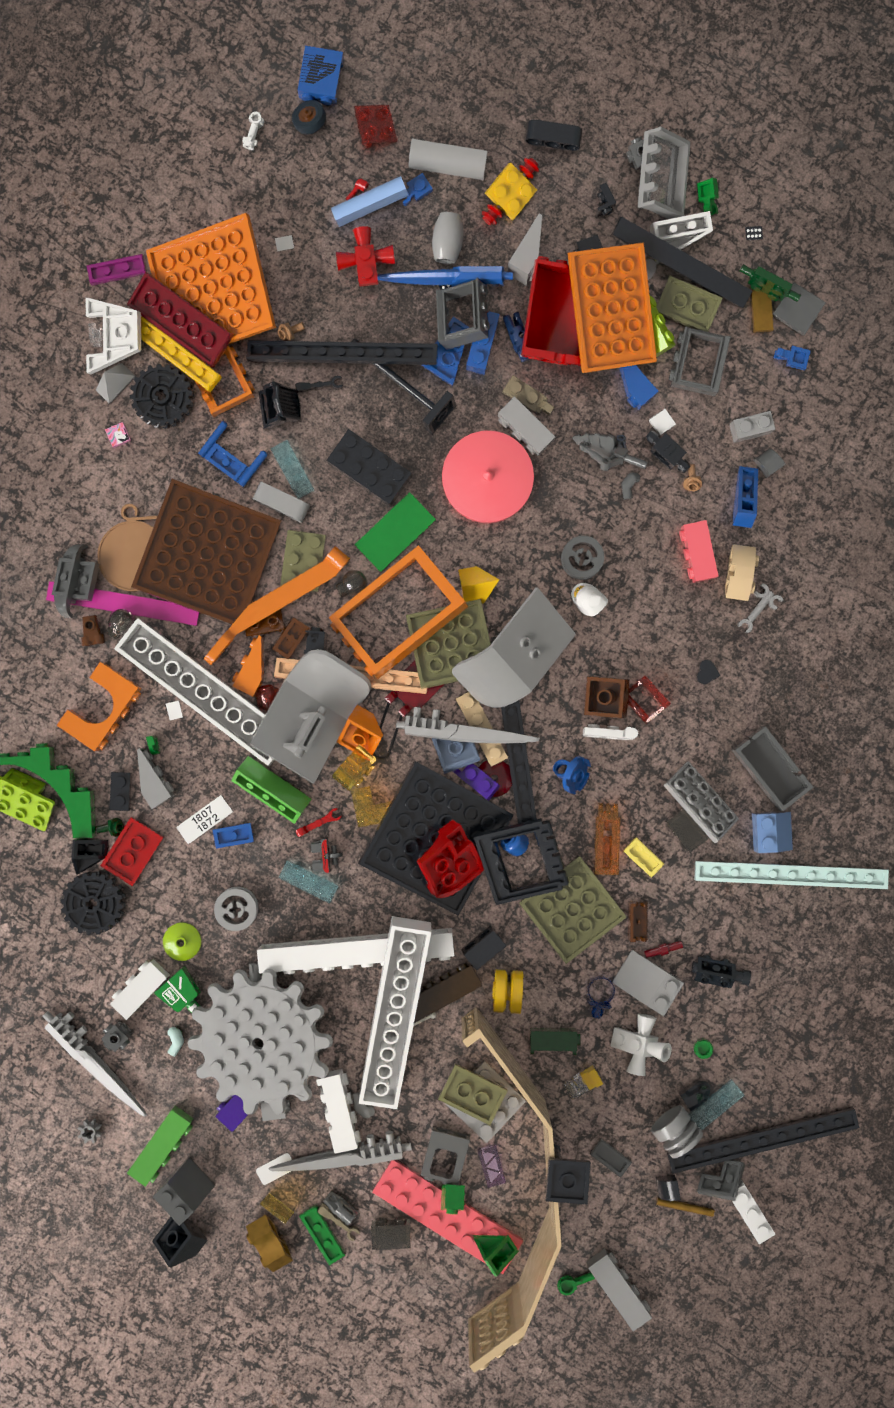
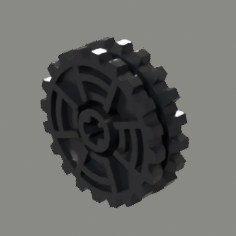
M157 364L156 368L150 365L147 367L148 370L146 372L143 370L139 372L141 375L139 378H134L136 383L131 385L130 388L133 391V394L130 395V400L134 402L131 406L137 411L136 414L140 419H143L148 425L151 424L154 428L161 426L163 429H168L169 425L176 427L177 422L183 423L185 421V415L190 416L189 408L194 407V403L191 401V399L195 398V394L191 391L193 387L188 382V378L179 369L175 368L173 370L171 365L168 364L165 367ZM162 393L166 395L165 399L162 398L163 400L159 398V395H162Z
M90 871L76 876L72 882L70 881L67 884L68 888L62 892L65 897L60 899V903L64 904L61 913L66 914L64 920L71 922L70 927L72 929L76 927L78 928V933L86 931L87 935L94 933L98 935L112 929L115 924L120 922L119 918L125 913L122 908L126 907V902L123 901L126 894L121 892L123 887L121 884H116L117 879L115 877L110 879L108 873L101 875L100 871L92 873ZM95 899L94 902H97V905L94 907L93 904H90V901Z

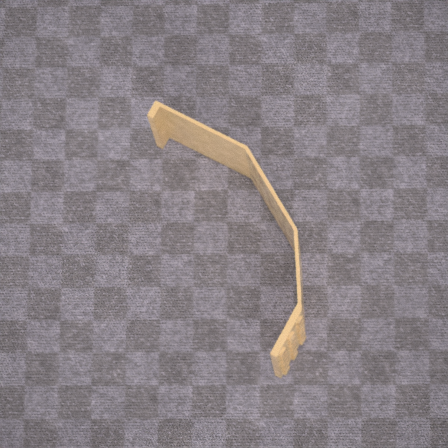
M475 1007L461 1018L462 1041L466 1047H469L481 1038L543 1122L547 1173L549 1157L555 1158L553 1129L545 1099L480 1010ZM549 1202V1209L519 1281L468 1319L469 1366L474 1373L479 1369H485L495 1357L500 1358L503 1356L507 1348L511 1345L519 1344L525 1336L561 1249L558 1202Z

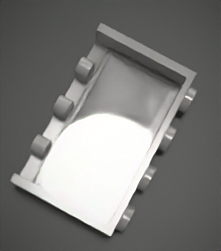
M663 127L644 131L638 208L647 209L667 219L684 216L690 141Z

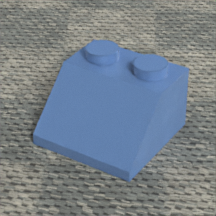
M790 811L752 813L754 852L775 853L793 850Z

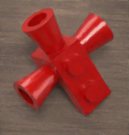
M368 226L353 229L358 245L354 247L355 253L336 251L338 271L357 265L359 287L378 285L376 263L395 264L393 245L374 251V245H370L372 228Z

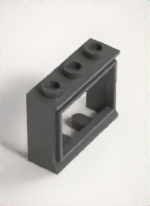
M478 277L470 282L443 290H436L438 342L446 349L488 338V330L490 329L487 319L489 306L486 301L488 289L486 284H483ZM472 294L474 327L448 334L450 332V327L447 324L449 309L446 306V301Z
M686 326L683 332H679L677 343L680 346L679 351L675 350L673 362H676L675 368L670 371L669 380L672 381L670 387L716 396L719 391L731 336H723L687 328ZM690 337L720 343L710 386L681 379Z

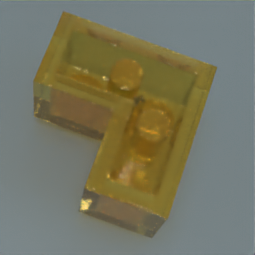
M371 785L351 789L358 828L380 824L392 801L375 804Z

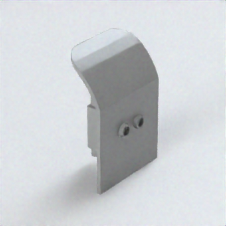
M536 587L493 643L477 655L457 663L452 669V674L481 704L493 708L505 707L532 692L576 634L539 588Z
M318 649L309 651L298 661L284 680L249 745L311 783H315L347 719L356 705H360L371 690L370 680L364 674L327 651Z

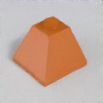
M356 705L337 740V743L369 761L383 737L374 714Z

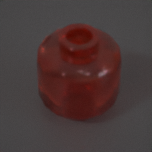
M273 684L259 687V690L255 693L259 710L266 711L267 713L279 691L278 687H274Z

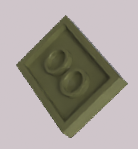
M669 276L656 308L663 317L689 328L708 332L722 297Z
M292 530L287 531L280 586L323 561L326 535ZM319 587L315 588L312 591L319 592Z
M455 1063L438 1100L491 1125L507 1093V1089Z

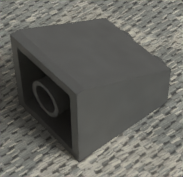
M189 1157L160 1184L153 1198L180 1226L194 1213L215 1187V1184Z

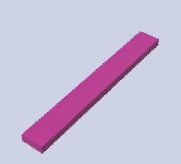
M49 581L46 600L54 602V595H51L54 582ZM94 589L92 601L76 600V604L70 603V605L198 626L200 615L199 612L172 602Z

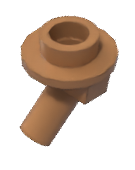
M303 322L291 327L289 323L280 324L278 336L283 341H291L295 338V333L305 329V325Z
M691 464V467L688 469L689 477L684 478L683 487L688 491H697L702 487V480L700 476H696L695 464Z

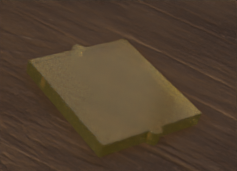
M270 1193L260 1203V1205L285 1224L294 1214L292 1210Z

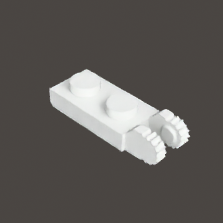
M588 724V727L583 729V737L633 740L639 734L635 728L631 727L619 730L617 726H607V729L600 728V725Z

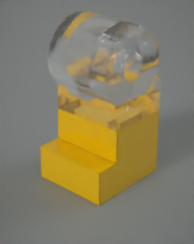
M592 1065L567 1081L564 1087L571 1099H576L589 1090L603 1085V1082Z

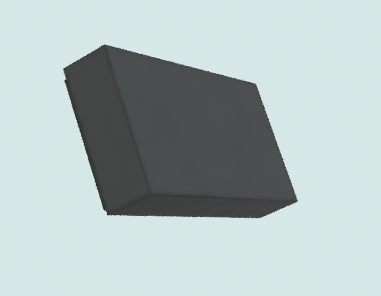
M602 1138L599 1139L590 1151L592 1157L620 1178L632 1164L629 1158Z

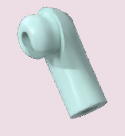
M171 1027L168 1030V1035L172 1045L167 1052L175 1057L184 1043V1038L180 1029Z

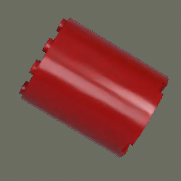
M538 256L535 259L521 351L522 357L555 364L581 366L568 261L556 260V262L549 261L548 257Z

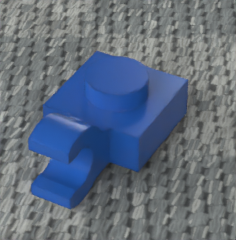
M791 346L789 351L778 348L775 350L773 358L787 360L786 366L805 370L811 350Z

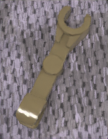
M324 1203L318 1207V1213L329 1220L331 1219L337 1226L347 1231L349 1240H355V1237L350 1232L355 1231L357 1234H360L357 1226H347Z

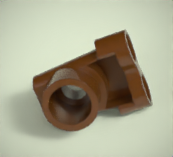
M97 615L82 617V646L104 644L105 638L104 634H101V624L97 619ZM89 622L93 624L91 629H88Z

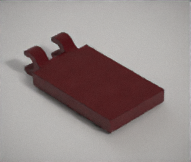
M415 660L404 671L418 673ZM445 684L427 688V694L392 690L385 699L391 704L399 697L405 705L398 712L405 717L414 707L422 708Z

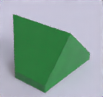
M473 1235L483 1260L495 1277L501 1273L519 1252L508 1235Z

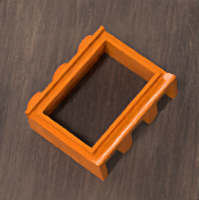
M227 346L222 355L226 354L245 393L217 406L211 392L195 381L214 418L251 398H255L252 393L255 389L250 380L246 381L244 375L247 373L242 363H237L235 358L238 355L233 346Z

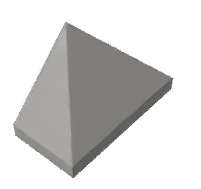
M120 363L104 372L96 391L111 404L136 376L124 364Z

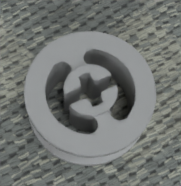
M239 886L225 890L217 898L214 906L216 920L222 927L230 931H240L249 927L256 919L259 911L256 896L249 889ZM236 895L243 897L248 904L242 899H238L236 903L233 900L228 906H225L224 902L228 897ZM235 904L238 908H241L238 911V918H240L245 913V911L249 913L247 919L240 922L230 920L226 916V914H228V916L231 918H235L237 916L236 910L232 909L235 906Z

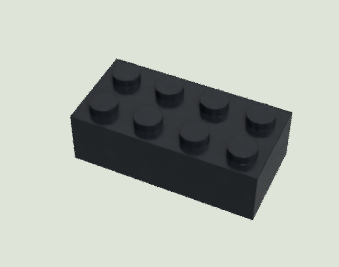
M350 429L346 431L326 460L331 467L389 507L393 505L412 478L410 471Z

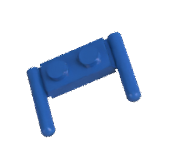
M222 421L198 454L244 487L267 457V452L261 451L250 467L246 466L215 443L228 426L225 421Z

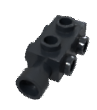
M703 955L701 957L698 956L691 966V972L694 973V981L703 984L732 988L735 981L749 986L751 981L750 970H736V964L731 963L728 959L718 961L713 960L709 955Z

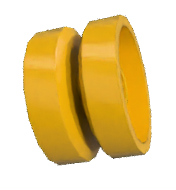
M496 969L492 987L493 1012L503 1013L506 1009V1001H509L510 1013L521 1014L523 971L513 970L510 982H507V971Z

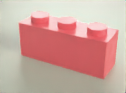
M707 520L683 525L679 535L681 542L684 541L686 548L683 549L685 560L689 562L690 568H687L689 579L696 583L719 577Z

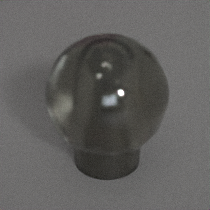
M350 570L344 574L342 581L336 584V588L342 598L347 595L356 596L367 587L368 581L361 571Z
M125 609L113 611L108 619V634L113 638H120L121 635H125L135 622L132 613Z

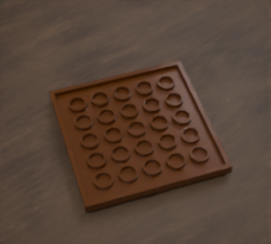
M171 479L131 588L232 625L247 606L251 604L281 520Z

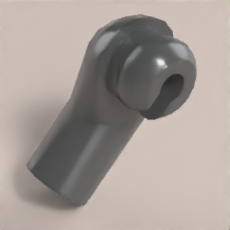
M631 472L622 481L621 487L624 500L633 498L632 487L640 481L638 473Z

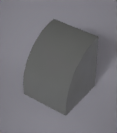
M770 448L753 459L766 478L786 465L778 453Z

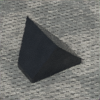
M73 839L71 860L76 876L105 859L108 850V840Z

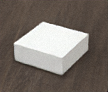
M666 409L649 420L659 436L676 425Z

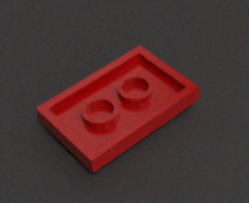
M130 817L100 866L129 885L134 886L161 844L164 836L137 819Z

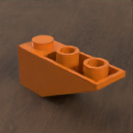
M260 635L257 638H253L249 646L251 648L249 655L243 657L241 661L243 666L240 672H236L232 679V682H234L232 687L252 697H256L264 681V637Z

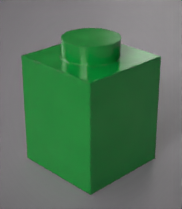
M443 1185L441 1210H446V1214L458 1215V1211L464 1210L465 1186Z

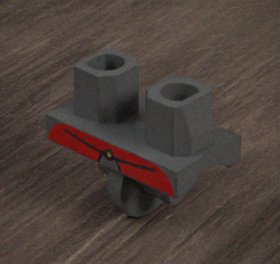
M322 838L311 843L312 853L322 852V860L312 861L313 871L329 874L331 872L330 858H332V865H337V857H342L343 852H337V845H332L331 853H329L328 838Z

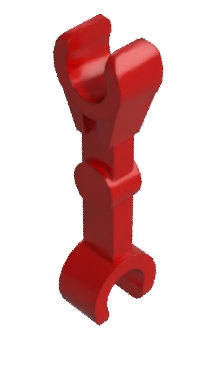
M333 808L325 817L297 829V836L301 837L327 822L338 821L342 816L338 818L332 816V812L338 810V808Z

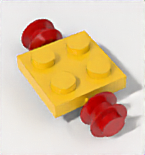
M524 158L525 165H519V170L512 163H508L487 189L485 194L495 203V205H487V212L482 211V219L488 225H497L496 218H502L501 210L511 220H514L535 194L537 189L527 180L534 178L533 172H539V165L534 159Z

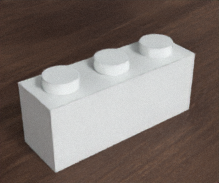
M154 959L150 963L145 961L139 968L141 972L136 977L132 975L125 982L127 987L123 991L119 989L112 996L114 1000L110 1005L126 1020L170 976Z
M741 1180L736 1200L732 1202L758 1244H761L774 1236L775 1232Z

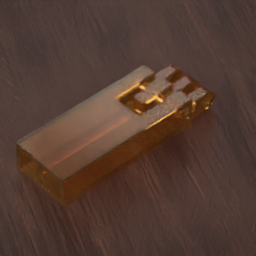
M598 803V816H595L594 874L619 875L620 817H618V804H614L613 811H610V803H606V811H603V803ZM609 823H612V836L603 835L604 830L610 831Z

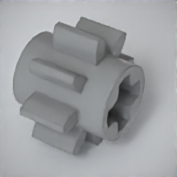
M85 1119L83 1121L84 1126L80 1125L78 1127V1130L81 1131L78 1138L82 1137L85 1144L90 1140L92 1143H95L97 1141L96 1137L102 1135L99 1132L102 1124L98 1125L96 1119L91 1122Z

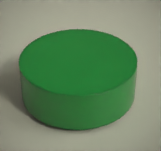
M701 1038L694 1043L693 1050L697 1057L707 1059L713 1054V1045L709 1040Z

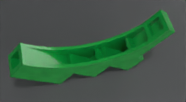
M48 743L36 744V748H30V756L29 752H17V756L10 757V753H0V765L12 764L25 768L40 776L57 792L68 811L73 839L96 837L94 791H88V787L76 788L77 791H75L74 769H68V765L56 766L55 770L54 747H48Z

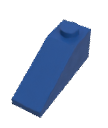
M636 365L619 367L626 396L628 397L627 401L633 408L637 407L640 410L659 391Z
M739 466L733 508V526L752 528L757 516L758 469Z

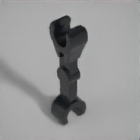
M337 375L332 378V381H318L311 384L299 382L295 384V389L298 393L333 386L334 389L340 390L343 388V385H335L334 382L342 380V377Z

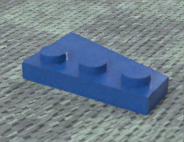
M453 317L448 324L450 327L448 334L468 329L469 327ZM437 340L435 343L438 344L437 365L421 366L453 387L465 345L446 349Z

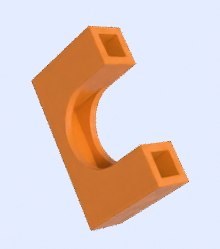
M100 662L89 678L104 687L111 694L113 710L110 716L101 723H92L75 711L67 709L57 724L59 728L93 751L103 750L109 742L107 740L108 737L118 730L120 726L118 724L119 721L129 714L130 705L139 699L142 689L104 662Z

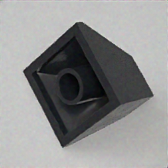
M171 1216L152 1240L170 1268L195 1257L208 1241L201 1229L189 1219H186L179 1226Z

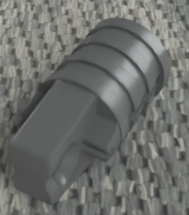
M332 1191L323 1201L332 1213L345 1222L347 1226L359 1212L347 1203L345 1199Z

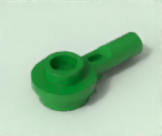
M591 1272L576 1278L565 1275L558 1280L557 1287L561 1294L571 1295L577 1290V1286L592 1281L595 1277Z

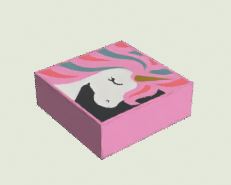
M123 422L105 429L113 448L131 441Z

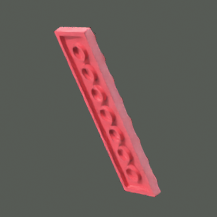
M398 1160L390 1161L372 1190V1193L484 1263L485 1261L473 1235H508L517 1249L523 1243L522 1238L465 1202L464 1210L458 1211V1215L446 1214V1210H441L442 1188L424 1179L423 1176ZM508 1265L501 1271V1274H504Z

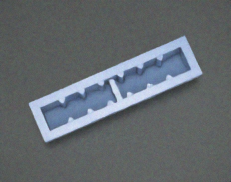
M399 176L333 206L331 210L337 224L341 227L405 198L409 194L402 177Z

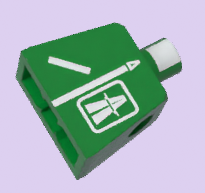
M185 966L154 992L158 998L178 1013L186 1007L192 1014V1010L200 1006L194 998L201 991Z

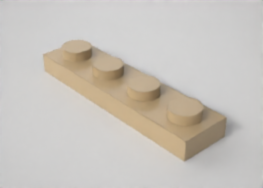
M469 692L456 698L469 726L493 729L480 703ZM479 743L491 767L508 758L501 743Z

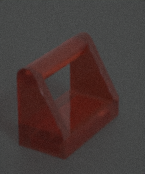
M643 675L629 688V694L641 685L660 707L648 716L630 695L628 696V705L647 724L671 703L646 675Z

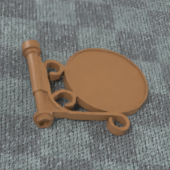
M125 504L121 509V516L127 521L113 526L106 532L99 544L97 558L98 564H100V571L110 584L125 591L137 592L139 590L131 588L153 530L152 526L140 521L156 520L158 516L138 517L139 509L133 504ZM130 507L134 508L135 516L137 517L127 518L126 510Z

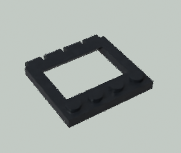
M542 818L474 834V840L496 905L563 890V886L569 884L566 871L563 870L564 864L561 855L557 853L559 848L556 838L551 836L554 832L550 820L542 821ZM534 832L549 881L512 889L497 841Z

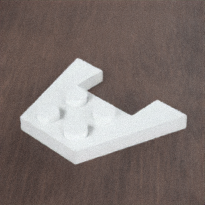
M86 298V317H103V353L86 355L87 374L91 375L141 351V312Z

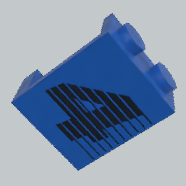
M305 46L297 90L300 99L303 101L314 100L324 105H337L336 92L341 67L343 68L344 64L343 52Z

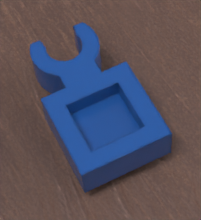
M423 173L406 183L408 187L406 190L409 196L403 201V205H408L413 197L416 201H419L433 191Z

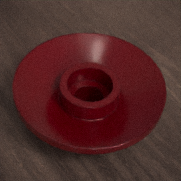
M487 760L478 767L490 778L492 775L498 776L496 782L500 787L492 797L502 796L509 791L512 781L510 767L507 763L502 761L491 767Z

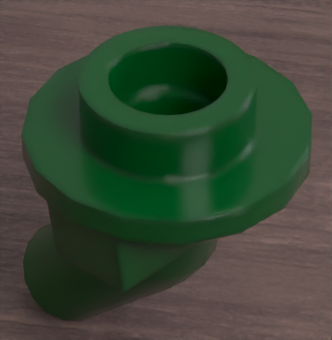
M112 818L108 820V824L96 826L97 834L109 831L113 837H118L124 829L123 822L119 818Z

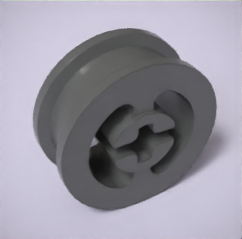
M589 536L574 537L565 545L562 551V567L572 578L578 580L592 578L600 571L604 563V551L601 544ZM586 545L595 552L596 557L594 558L590 550H587L585 554L586 559L582 563L581 568L591 564L593 567L590 570L580 571L571 565L569 558H572L575 565L578 566L580 562V557L578 556H581L584 548H580L577 551H573L575 546Z

